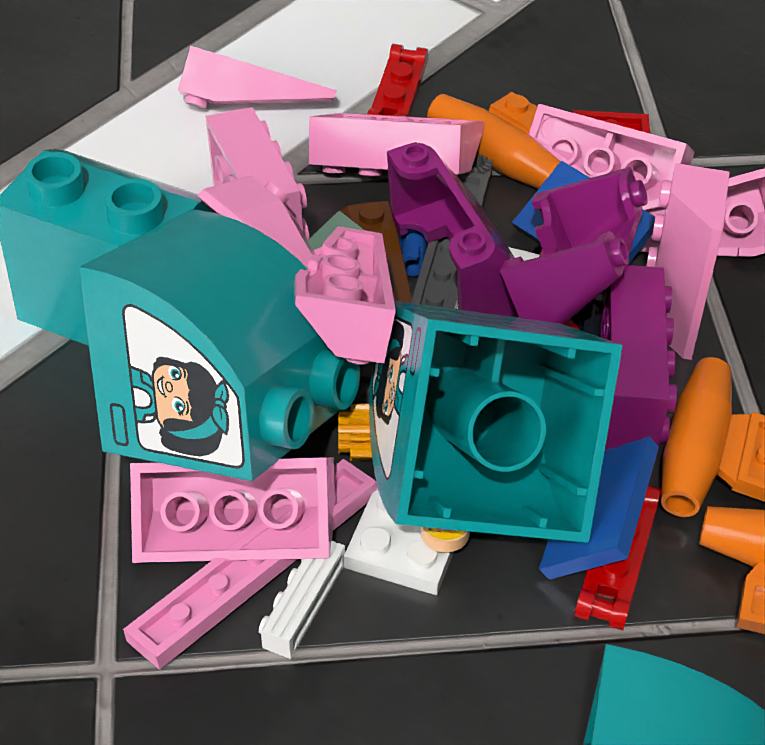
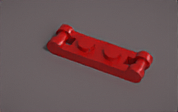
M391 45L389 59L372 107L368 110L367 114L411 116L427 66L428 48L417 47L416 50L404 49L403 45Z
M648 485L628 559L587 570L574 617L589 621L591 616L608 621L611 628L624 631L659 503L660 488ZM596 596H601L604 598L615 600V602L597 598Z

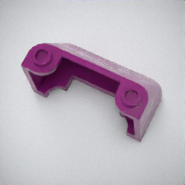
M414 142L388 150L387 162L391 213L399 235L407 234L408 229L418 230L424 234L427 243L447 236L450 241L449 254L457 268L458 310L518 318L519 315L500 273L504 261L515 257L477 199L431 146Z
M631 167L535 194L531 203L534 210L539 209L544 221L543 225L537 226L535 229L542 251L539 257L523 261L521 256L505 260L500 269L519 318L564 325L623 274L625 265H628L629 262L628 255L642 215V206L648 203L645 186L641 180L636 181Z

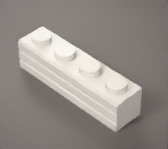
M331 540L330 558L301 559L298 569H292L288 577L287 588L284 592L280 591L277 594L270 616H264L260 623L259 634H261L262 648L289 659L293 657L344 567L345 545L337 544Z

